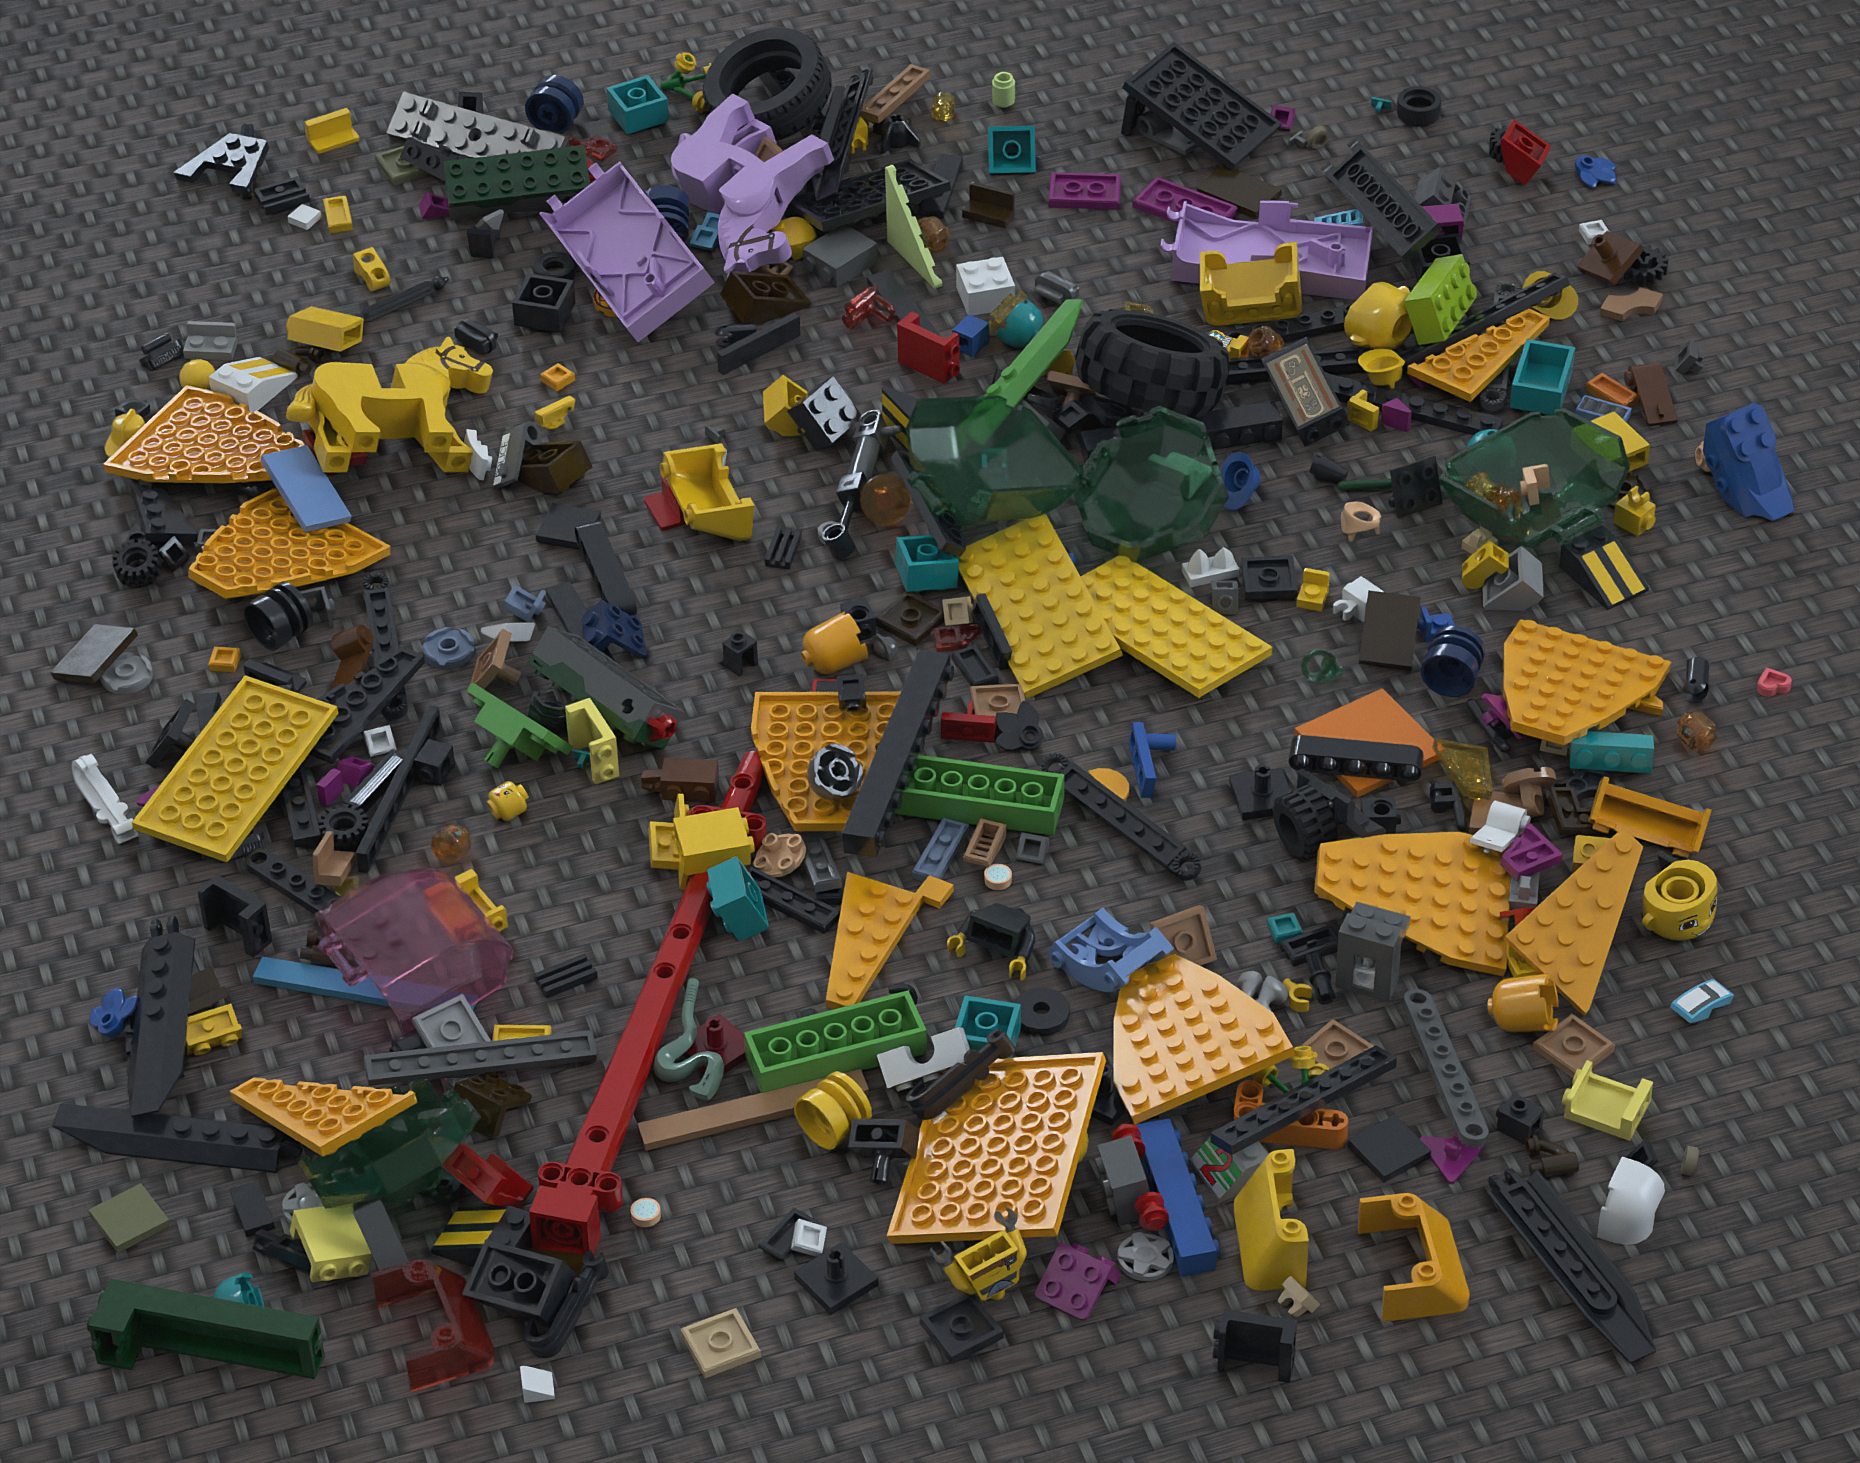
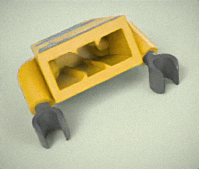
M1006 1207L1008 1216L1005 1220L1000 1212L995 1211L994 1214L996 1222L1005 1226L1006 1231L1002 1230L955 1255L954 1261L951 1260L952 1252L943 1241H940L944 1246V1252L941 1255H936L934 1250L930 1248V1253L934 1259L944 1264L943 1270L956 1289L969 1295L976 1293L981 1300L989 1298L999 1300L1005 1295V1289L1019 1281V1269L1024 1262L1027 1252L1019 1228L1015 1229L1014 1225L1018 1218L1016 1212Z

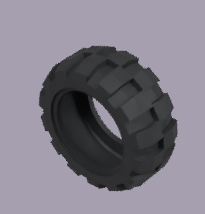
M1109 309L1108 311L1101 310L1096 312L1083 327L1075 355L1078 377L1083 383L1088 384L1089 388L1126 406L1174 417H1198L1212 411L1222 398L1230 371L1227 348L1223 347V343L1215 337L1178 320L1137 310Z

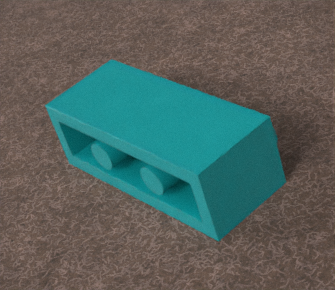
M1588 731L1586 736L1575 738L1570 742V768L1652 773L1654 756L1653 735Z

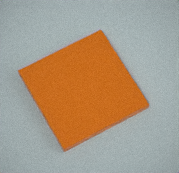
M1383 688L1296 727L1294 733L1295 736L1308 735L1417 746L1424 754L1423 767L1444 758L1446 752ZM1335 775L1356 798L1395 781Z

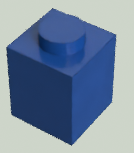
M970 314L952 329V334L954 332L959 334V352L973 357L989 343V323Z

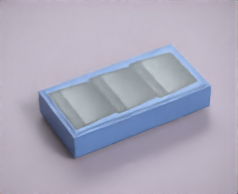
M1584 395L1576 408L1575 416L1591 421L1615 411L1627 423L1631 416L1632 408Z

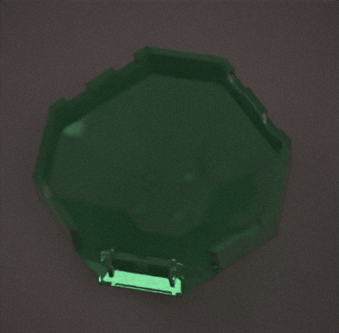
M1161 406L1150 409L1151 414L1139 418L1133 415L1119 420L1116 425L1121 436L1097 443L1073 483L1074 497L1091 545L1117 556H1126L1135 563L1205 539L1229 498L1204 423Z
M427 1078L413 1081L409 1084L411 1089L409 1091L415 1093L416 1104L386 1120L383 1125L365 1132L360 1138L344 1144L334 1153L324 1157L316 1153L312 1159L306 1155L299 1160L298 1164L325 1209L364 1206L379 1199L382 1200L383 1204L398 1202L400 1206L406 1205L414 1199V1195L423 1190H431L440 1184L439 1177L444 1172V1167L481 1119L480 1114L467 1099L461 1100L458 1093L454 1090H448L443 1093L441 1098L442 1105ZM398 1085L386 1088L392 1089L393 1094L405 1095L409 1092H402Z

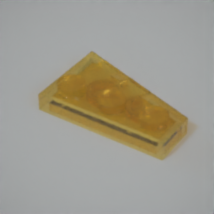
M1435 738L1432 748L1462 795L1475 800H1490L1493 790L1488 748Z

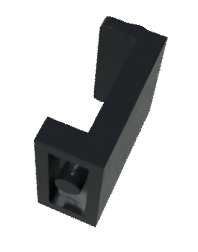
M217 874L198 890L204 929L210 931L218 923L233 929L242 935L245 953L253 958L273 942L266 902Z
M1224 1309L1222 1321L1215 1322L1213 1339H1217L1213 1348V1358L1218 1359L1217 1370L1224 1371L1227 1359L1279 1366L1278 1381L1290 1383L1295 1361L1297 1320Z

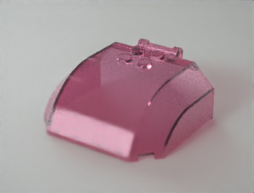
M418 868L384 874L362 884L315 914L322 934L325 937L319 942L318 948L324 955H328L343 974V980L348 986L356 985L367 977L371 979L397 1017L403 1034L416 1029L412 1023V1018L461 994L464 995L469 1005L472 1006L505 985L507 979L506 970L509 960H512L513 948L455 877L445 871L433 868ZM344 946L359 964V967H351L338 949Z

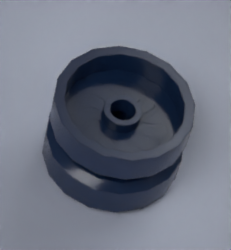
M558 75L545 76L539 81L534 91L528 97L525 104V114L529 122L536 129L563 134L569 130L584 105L583 95L571 80Z

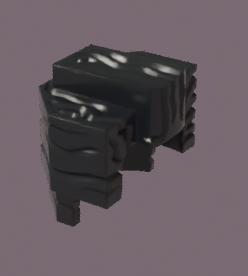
M533 691L527 717L555 735L567 731L565 706H562L561 702L545 699V702H542L539 698L540 692ZM569 699V703H568L567 705H570V704H573V703H576V702H574V701H572L571 699Z

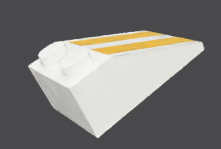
M256 357L224 364L209 376L211 391L228 394L233 397L235 404L244 403L248 406V411L255 412L298 378V375L264 358Z

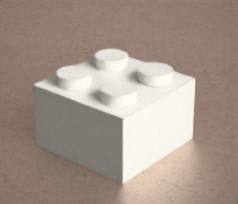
M1003 257L956 264L957 290L968 315L974 316L1015 308V284Z

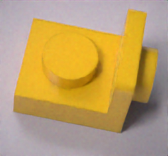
M1362 389L1348 401V421L1372 432L1378 427L1379 407L1367 402V391Z
M1310 568L1304 569L1303 583L1297 597L1296 607L1322 612L1329 592V572Z

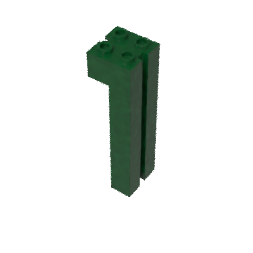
M110 1279L106 1290L101 1291L98 1306L95 1312L90 1314L87 1321V1330L90 1331L92 1339L91 1349L95 1352L97 1364L132 1370L142 1347L310 1379L316 1378L325 1357L323 1341L319 1340L321 1334L319 1317Z

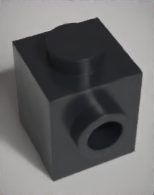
M1514 1093L1507 1102L1503 1101L1496 1111V1117H1498L1497 1131L1525 1145L1526 1137H1530L1531 1134H1537L1542 1129L1544 1108Z

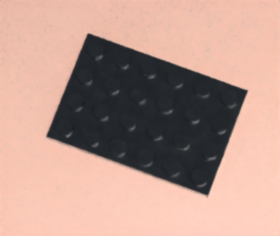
M1175 42L1127 79L1122 87L1132 97L1136 98L1231 171L1274 135L1282 125L1279 120Z
M911 159L892 164L897 170L896 181L898 185H903L909 202L906 205L919 204L923 199L929 197L938 198L943 196V193L951 191L950 181ZM885 167L841 180L837 194L821 202L816 201L814 189L797 194L791 200L787 209L823 232L835 231L837 227L842 225H854L863 218H876L880 213L886 211Z

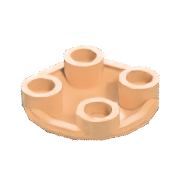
M770 833L762 840L763 845L756 853L753 864L756 869L774 878L785 876L800 866L805 858V843L799 834L776 835L775 833Z

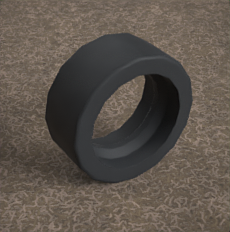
M1415 86L1406 88L1399 93L1397 98V115L1404 123L1414 126H1427L1439 119L1441 114V97L1435 90L1428 87ZM1421 104V105H1426V106H1428V107H1426V108H1415V107H1412V106H1410V105Z

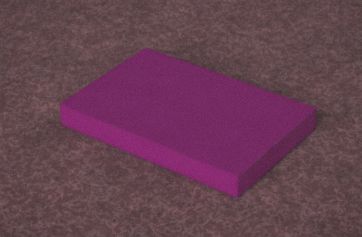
M1051 172L1048 207L1119 210L1121 175Z

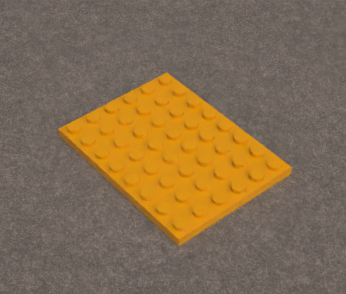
M1103 1052L998 1058L988 1066L989 1075L986 1079L977 1080L975 1078L974 1086L935 1118L923 1120L920 1127L916 1159H910L887 1233L890 1244L985 1240L1002 1230L1006 1231L1005 1226L996 1222L994 1218L995 1211H998L1005 1220L1008 1216L1006 1207L1016 1212L1018 1219L1014 1226L1015 1229L1019 1228L1022 1238L1058 1236L1106 1063ZM948 1070L940 1072V1077L943 1074H945Z

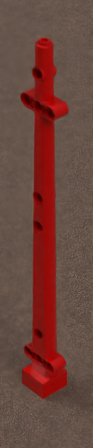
M748 751L743 755L735 775L731 778V785L721 808L698 805L691 808L689 815L738 807L741 817H746L748 822L749 834H747V837L752 836L754 848L757 851L763 845L762 840L767 835L766 819L762 815L750 813L756 803V796L765 772L758 751ZM708 872L690 876L566 1163L547 1162L538 1169L539 1189L529 1211L532 1244L535 1249L585 1254L591 1250L594 1254L601 1237L599 1211L613 1212L618 1210L623 1204L621 1178L611 1171L712 912L710 902L713 901V897L710 895L706 882L709 881Z

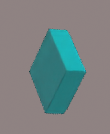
M1294 912L1267 918V926L1276 944L1303 934Z

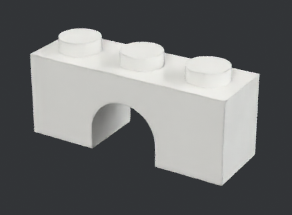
M958 1027L931 1036L934 1044V1055L924 1064L914 1060L909 1046H902L878 1054L877 1058L887 1088H896L897 1092L914 1087L913 1081L923 1078L924 1083L939 1079L940 1072L949 1070L957 1062L964 1063V1054L970 1050L964 1029Z

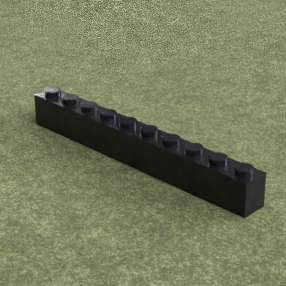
M918 650L843 829L844 853L876 858L880 847L885 846L887 830L892 828L895 817L894 813L896 809H900L902 804V793L904 790H908L910 774L915 772L917 767L918 754L924 751L925 737L930 735L932 720L939 714L941 699L946 697L947 683L953 680L954 665L950 663V654Z

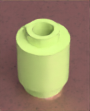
M1007 72L997 73L992 80V102L1001 108H1007L1015 102V80Z

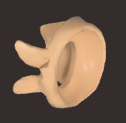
M1363 502L1346 503L1344 510L1341 512L1342 531L1348 535L1349 542H1353L1357 532L1375 529L1376 534L1379 535L1381 514L1372 506ZM1356 513H1366L1370 516L1368 521H1363L1353 515Z

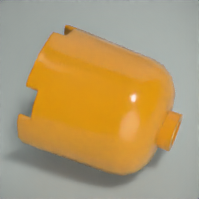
M842 612L805 633L803 637L804 651L801 652V657L806 666L811 665L818 673L828 675L868 658L866 644L860 645L856 635L861 633L849 613L845 614V612Z
M1549 973L1503 979L1495 986L1492 998L1488 999L1489 1015H1494L1498 1026L1506 1032L1554 1031L1558 1024V1018L1553 1019V1007H1558V995L1554 980H1549Z

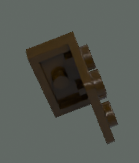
M488 1072L485 1075L469 1077L468 1079L455 1082L447 1114L491 1137H495L500 1134L506 1110L530 1102L532 1095L524 1091V1087L518 1084H510L502 1080L499 1074Z

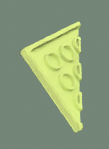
M893 165L885 167L887 241L934 289L942 286V281L934 274L932 266H935L929 249L924 248V243L919 236L922 232L915 216H911V211L906 205L909 200L903 185H898L896 181L897 170Z

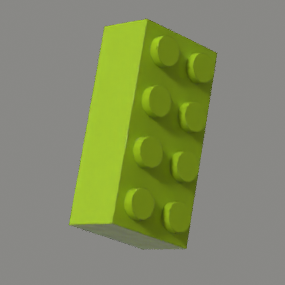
M1463 254L1436 258L1404 300L1418 345L1446 341L1477 298V290L1471 282L1469 265L1465 262Z

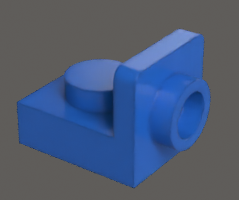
M1426 606L1420 607L1417 631L1422 632L1425 642H1430L1437 630L1446 626H1455L1450 613L1429 616Z

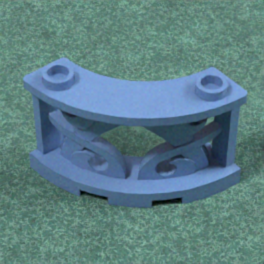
M1101 908L1092 917L1055 941L1047 954L1055 967L1061 968L1081 984L1094 990L1112 992L1125 986L1129 982L1127 976L1145 963L1159 961L1168 955L1174 947L1157 927L1147 933L1129 934L1127 927L1116 921L1104 908ZM1091 929L1089 938L1083 935V933ZM1074 940L1079 944H1071L1073 952H1071L1066 945ZM1097 954L1107 957L1123 955V958L1116 963L1113 960L1105 964L1096 963Z

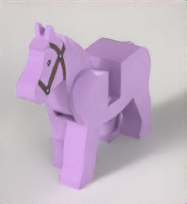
M731 94L713 110L696 133L693 135L682 133L678 146L671 156L673 176L689 197V202L711 213L718 214L721 211L718 222V238L720 250L726 262L724 271L728 273L727 278L730 271L751 272L762 265L782 263L791 257L792 250L785 233L780 231L767 232L780 222L787 206L794 196L802 190L806 182L814 175L820 173L824 169V165H828L834 160L828 143L814 135H810L766 162L761 161L754 154L763 137L770 138L777 144L772 129L765 123L755 119L749 102L735 94Z

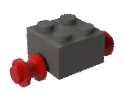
M1122 1124L1113 1131L1111 1135L1112 1141L1097 1145L1100 1157L1095 1158L1098 1173L1103 1175L1099 1177L1102 1192L1107 1197L1106 1202L1111 1216H1117L1120 1226L1139 1221L1141 1227L1146 1230H1159L1168 1222L1169 1214L1163 1208L1164 1199L1162 1195L1157 1192H1149L1147 1179L1140 1161V1157L1146 1150L1144 1142L1140 1139L1141 1132L1136 1125Z

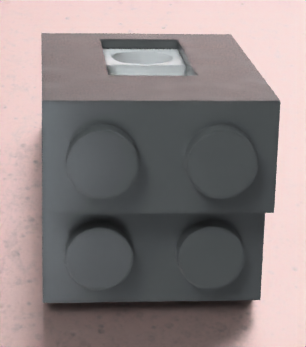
M1356 901L1352 912L1347 913L1339 930L1335 987L1389 1002L1398 984L1401 943L1410 926L1411 916Z

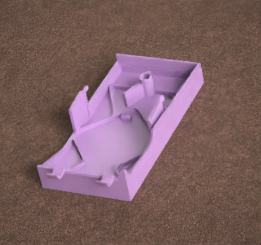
M620 161L605 173L595 163L588 168L596 179L594 182L564 205L556 195L552 196L547 200V203L554 210V213L540 212L539 214L636 341L639 342L715 282Z
M1184 201L1183 208L1179 212L1171 211L1170 207L1167 209L1168 218L1173 221H1179L1175 242L1167 244L1164 242V239H1161L1160 246L1164 252L1173 253L1171 281L1200 284V252L1219 251L1224 254L1227 264L1274 259V250L1278 245L1297 242L1301 294L1357 300L1365 292L1373 226L1372 224L1371 227L1290 219L1291 207L1298 208V203H1289V201H1260L1259 222L1232 220L1189 205L1187 201Z

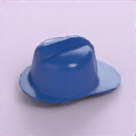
M1242 452L1231 454L1224 461L1221 469L1222 504L1231 511L1243 507L1249 501L1260 482L1259 470L1252 464L1247 454Z

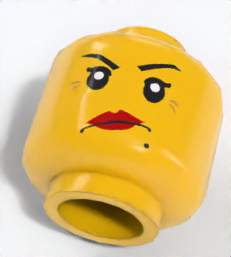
M506 781L489 792V800L486 803L497 820L501 818L508 822L526 811L527 804L525 800L529 796L521 784L516 786L513 782Z

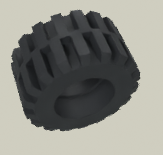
M1306 785L1274 800L1273 817L1277 832L1285 847L1298 860L1306 861L1317 856L1321 843L1338 841L1337 825L1333 812L1322 794L1313 786Z

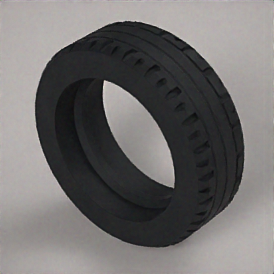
M769 28L753 32L736 40L715 58L704 80L703 95L711 113L731 94L738 96L742 89L758 76L776 69H799L800 72L796 79L783 92L768 100L749 104L754 118L770 126L775 140L779 141L796 134L808 126L820 114L831 92V72L818 45L811 37L794 29Z

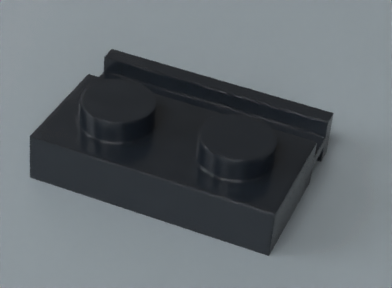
M298 176L253 189L254 196L261 208L265 210L266 215L310 202V195L306 192V188Z

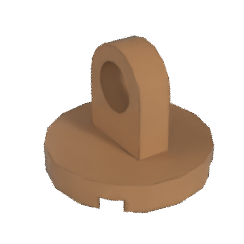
M1542 767L1540 768L1541 772H1534V769L1526 768L1509 773L1501 780L1502 789L1505 793L1521 794L1523 807L1527 810L1528 816L1531 818L1544 814L1541 790L1554 785L1557 781L1556 773L1552 768Z

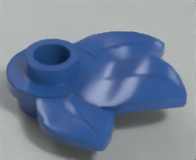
M1579 156L1576 158L1575 171L1580 175L1581 181L1590 188H1594L1598 181L1612 185L1616 184V174L1614 173L1616 165L1605 158H1592L1590 156Z
M120 988L112 989L103 998L102 1006L92 1009L90 1013L91 1025L98 1028L99 1032L104 1036L111 1038L118 1036L125 1028V1019L135 1011L138 997L132 996L125 999L124 992Z

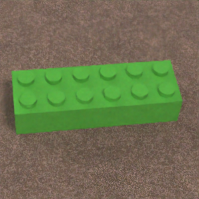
M918 755L916 770L910 774L908 790L903 791L901 807L896 809L894 814L937 820L947 818L978 825L981 818L1006 824V829L1054 836L1064 801V774Z
M904 991L744 1032L745 1056L758 1088L763 1093L825 1078L836 1071L845 1073L858 1069L862 1071L880 1066L877 1058L878 1054L902 1046H909L912 1057L927 1054V1030L909 991Z

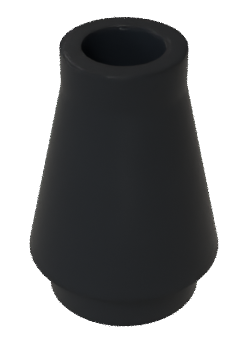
M1316 454L1309 473L1313 474L1314 478L1341 482L1346 480L1349 469L1342 467L1324 454L1322 456Z

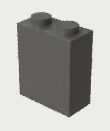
M848 225L837 227L835 231L828 232L803 248L804 268L836 288L878 262L877 243Z

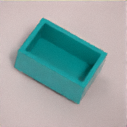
M1526 339L1512 383L1510 408L1559 416L1573 372L1575 347Z

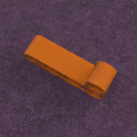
M1245 1080L1238 1085L1234 1106V1120L1266 1104L1263 1103V1087L1259 1082ZM1319 1108L1259 1140V1142L1339 1149L1346 1145L1348 1117L1342 1111Z

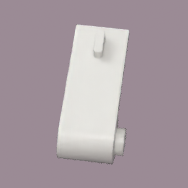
M1495 800L1490 807L1486 825L1471 837L1470 843L1485 847V853H1489L1491 850L1502 852L1520 836L1522 831L1524 832L1525 826L1530 823L1531 817L1527 816L1526 809Z

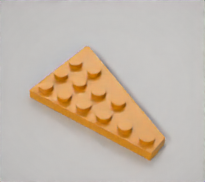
M252 1078L230 1090L232 1101L323 1157L334 1153L344 1144L360 1138L362 1134L372 1128L383 1125L386 1120L417 1103L416 1095L413 1091H409L405 1095L393 1094L392 1089H374L372 1087L353 1086L351 1090H340L336 1084L322 1085L301 1081L297 1083V1086L284 1085L282 1080H266L265 1078Z

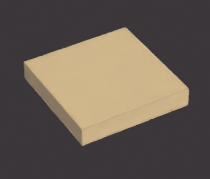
M737 1308L680 1329L681 1336L704 1378L761 1358V1351Z

